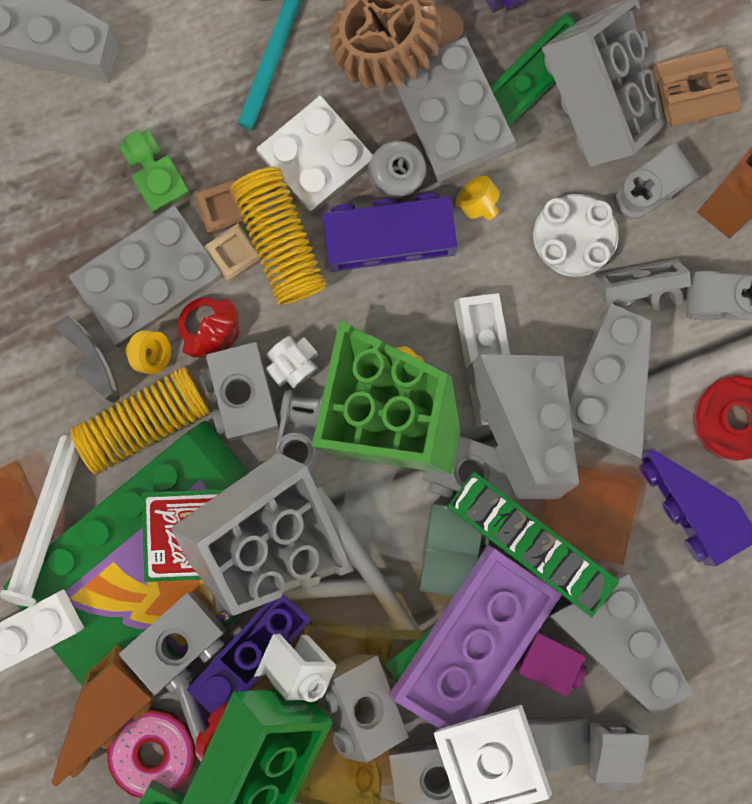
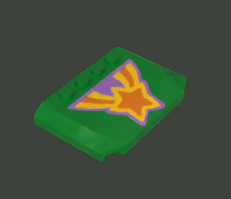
M206 420L183 434L48 546L31 598L35 599L36 603L63 589L69 597L84 629L51 646V648L81 686L86 673L116 645L124 650L187 592L194 590L225 627L244 613L233 616L228 611L215 612L213 593L203 580L144 582L141 493L150 491L227 489L249 473ZM11 578L3 586L4 590L8 589ZM17 605L21 611L28 608L27 606ZM171 633L167 639V648L172 655L182 657L188 651V643L181 634Z

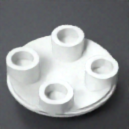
M569 194L548 201L537 217L533 232L534 246L543 263L556 273L569 277H583L602 269L613 257L619 239L617 222L609 204L583 194Z

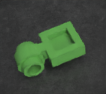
M138 129L124 137L125 142L118 146L131 168L137 164L144 168L131 175L154 215L191 195L168 155L155 162L154 155L161 151L148 129L141 133Z

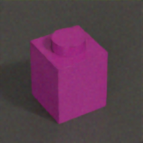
M537 632L514 669L519 674L567 697L571 688L577 690L585 677L587 666L583 665L586 656Z

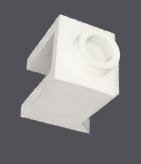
M273 634L254 677H268L270 683L285 700L314 702L323 697L336 669V665L308 635H301L295 649H293L281 634Z

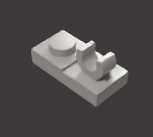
M677 258L594 274L596 291L606 305L612 303L616 306H626L634 303L636 299L647 297V301L652 308L658 310L660 308L659 297L665 292H670L671 301L678 306L683 301V294L679 288L691 286L690 272Z

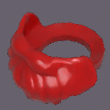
M198 298L186 305L179 315L177 323L178 332L184 340L182 352L188 356L205 358L207 354L229 349L239 337L238 312L230 299L216 301L212 298ZM202 306L212 308L215 313L203 318L196 335L190 334L186 326L189 315L195 309Z

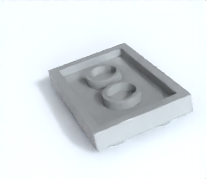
M467 37L439 48L438 56L428 57L430 61L429 69L418 68L416 70V80L407 76L402 79L400 88L394 84L438 183L517 149L516 140Z
M174 205L68 277L114 345L119 348L128 342L135 333L146 330L223 278V275Z

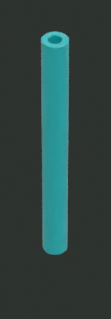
M284 0L237 122L244 129L253 130L302 0Z

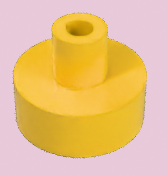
M478 176L469 181L459 191L455 203L469 219L483 216L486 220H491L499 212V208L495 204L499 199L500 190L488 176Z
M141 330L132 336L125 348V353L130 366L136 372L158 374L169 363L171 347L163 333Z

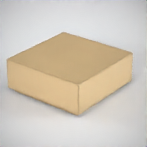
M239 223L203 246L228 283L261 262V259L257 257L258 252L254 250L255 246Z

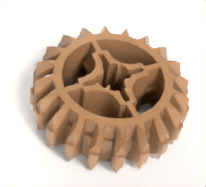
M342 0L344 11L333 13L335 24L329 27V36L331 38L329 41L330 51L334 58H336L335 62L339 70L343 71L354 84L360 81L361 85L365 86L367 90L376 83L377 87L384 91L389 82H394L400 88L402 79L407 76L416 80V70L418 68L429 69L430 61L428 57L438 56L439 47L437 44L443 41L442 19L439 11L436 9L434 0Z

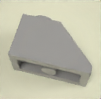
M526 717L544 771H553L589 763L588 718Z
M589 722L588 775L595 783H601V788L606 790H626L627 783H641L649 747V735L632 722Z

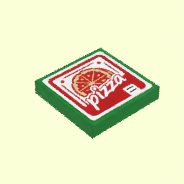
M225 489L150 491L141 493L144 582L202 580L188 563L171 527Z

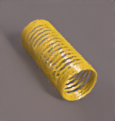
M273 166L256 170L239 178L231 185L230 189L235 202L239 203L238 209L242 210L241 216L245 217L243 222L248 224L246 229L250 231L249 237L253 238L252 244L256 245L254 250L258 252V259H261L260 265L264 267L263 272L267 274L266 280L270 281L268 285L273 288L271 292L273 297H275L274 300L277 301L276 305L283 306L303 300L326 288L327 283L325 282L324 275L318 274L321 268H314L318 265V261L313 260L316 254L310 253L313 247L307 246L310 240L304 239L307 236L306 232H301L304 226L299 225L302 220L296 218L299 212L293 211L296 205L290 204L293 198L289 197L290 190L286 189L287 183L283 182L285 179L283 172H281V168ZM276 187H281V188L277 189L276 191H273V192H271V193H269V194H266V195H263V196H260V197H257V198H253V197L259 196V195H261V194H264V193H266V192H268V191H270V190H272V189H274V188H276ZM283 194L282 196L274 200H271L260 205H256L257 203L264 201L268 198ZM286 201L283 204L278 205L274 208L259 212L262 209H265L271 205ZM283 209H287V210H285V211H283V212H281V213H279V214H276V215H274V216H271V217L262 219V218H264V217H266V216H268V215H270V214H272V213H275V212L280 211V210H283ZM290 216V217H288V218H286V219H284V220H281V221H279V222H276V223L267 225V224H269V223H271V222H273V221H276V220H278V219H281V218H283V217ZM289 223H292L291 225L286 226V227H284V228H282V229H279V230L270 232V231H272V230H274V229H277V228H279V227H281V226H284V225H287V224H289ZM261 231L259 234L253 235L254 232ZM293 231V232H291V233H289V234H287V235L278 237V236H280V235H282V234H285V233H287V232ZM264 238L262 241L256 242L257 239ZM293 238H296V239H294V240H292V241H289V242H287V243L281 244V243H283V242H285V241H288V240H291V239H293ZM268 245L263 249H259L260 246ZM266 252H271L266 256H262ZM269 259H274V260H272V261L269 262V263H264L265 261H267V260H269ZM272 266H277L273 270H267ZM280 272H282L281 274L277 275L276 277H270V276L273 275L274 273H280ZM286 279L279 284H273L277 280Z
M182 366V369L178 368V371L175 370L170 375L184 398L189 412L181 402L169 378L164 376V381L176 400L183 417L176 409L162 381L157 380V385L171 407L177 422L170 414L156 386L152 383L150 384V388L166 414L170 426L164 419L148 388H143L144 394L160 419L164 431L157 423L150 406L140 391H137L136 395L153 423L157 434L151 428L137 399L131 394L129 398L133 407L127 399L123 398L125 409L121 403L116 402L118 412L113 406H109L110 414L103 409V418L100 414L96 413V421L89 417V425L87 422L82 421L70 428L73 443L82 460L93 474L99 475L103 471H107L108 467L113 468L114 463L120 464L121 459L127 460L128 455H135V451L141 453L142 448L148 449L149 444L155 445V439L162 441V436L168 438L169 432L175 434L176 429L182 430L183 425L189 427V420L195 423L196 417L202 419L203 416L210 415L211 412L208 404L186 367ZM138 416L140 417L141 421L143 422V424H144L145 427L147 428V430H148V432H149V434H150L151 439H150V438L147 436V434L145 433V431H144V429H143V427H142V424H141V422H140ZM134 425L136 426V428L138 429V431H139L140 434L142 435L143 440H144V443H143V442L141 441V439L138 437V434H137V432H136V430H135V428H134ZM127 428L136 440L137 447L132 442L131 437L127 431ZM121 434L123 435V437L125 438V440L128 442V444H129V446H130V450L126 447V445H125V443H124V440H123ZM115 439L122 447L124 455L120 452ZM110 446L116 452L117 459L112 454ZM103 449L109 456L110 462L106 459Z

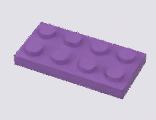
M488 545L389 693V696L398 704L439 729L481 717L560 599L561 594Z

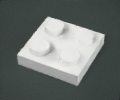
M318 96L256 148L258 155L269 167L281 168V172H283L285 177L283 182L287 183V188L311 215L368 168V164L373 156L321 96Z
M522 705L443 727L434 732L457 804H532L551 797L552 791Z

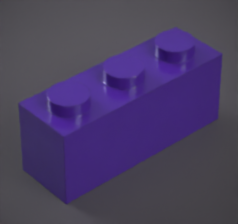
M425 193L414 198L415 201L398 203V200L395 198H386L374 201L372 203L373 207L356 209L354 204H341L331 207V212L322 213L330 272L455 256L458 246L451 197L440 198L439 193Z

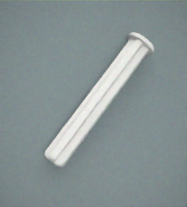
M62 435L59 439L8 589L0 592V598L8 602L27 607L35 606L36 600L31 597L79 458V453L69 435Z

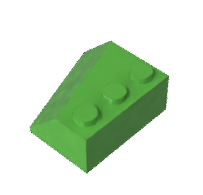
M339 320L312 447L339 458L452 474L461 431L452 377Z

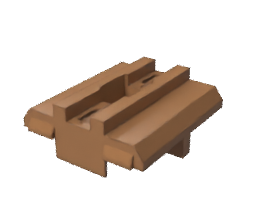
M724 47L653 64V73L658 83L657 87L662 109L670 127L696 121L702 123L706 122L708 118L740 111L741 102L737 91L738 83L737 80H734L731 70L733 68L732 61H729ZM702 80L704 90L692 93L687 82Z

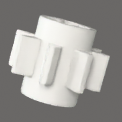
M289 335L266 354V357L272 364L265 370L279 387L288 382L295 389L318 370V367L312 361L318 356V352L305 337L297 343Z

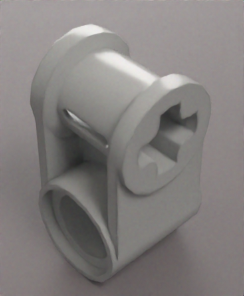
M674 143L626 177L615 196V205L623 216L630 219H639L666 201H670L688 190L701 177L677 144ZM641 191L645 197L641 195L635 198L631 192L637 194Z
M717 271L690 273L691 286L687 289V318L694 320L752 319L750 299L742 297V294L747 290H750V296L752 297V275L725 274Z
M285 390L280 411V428L276 454L280 453L285 456L286 449L290 445L300 443L308 448V457L302 464L306 465L310 471L315 465L318 449L312 447L323 396L320 399L296 396L292 390Z

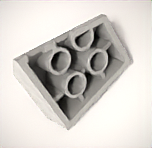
M621 0L576 22L542 47L545 54L546 68L555 79L561 94L562 108L571 119L577 134V146L580 152L585 155L589 167L635 155L666 124L655 74L650 69H646L644 64V48L649 47L646 32H637L633 14L634 10L640 9L639 0Z
M280 453L275 454L171 527L188 563L225 609L233 616L281 598L283 592L299 586L309 588L319 584L320 579L334 573L343 575L353 571L307 466Z

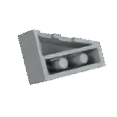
M611 303L600 316L568 392L573 436L630 461L642 459L652 321Z
M479 354L463 372L467 384H472L480 402L481 408L479 412L484 423L488 422L498 444L495 449L517 499L561 498L579 485L563 356Z
M619 572L613 575V577L619 580V583L593 618L589 617L568 600L555 606L548 617L643 709L655 716L694 695L629 574Z

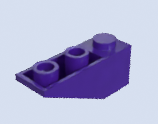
M650 449L642 452L641 460L643 463L639 465L642 475L651 487L658 486L666 500L662 502L665 513L673 524H681L688 536V539L684 540L685 545L698 563L703 561L706 566H718L752 545V523L737 500L656 450Z
M282 593L281 598L266 603L190 685L187 691L212 714L230 700L234 691H247L259 678L254 676L273 634H281L290 644L311 619Z

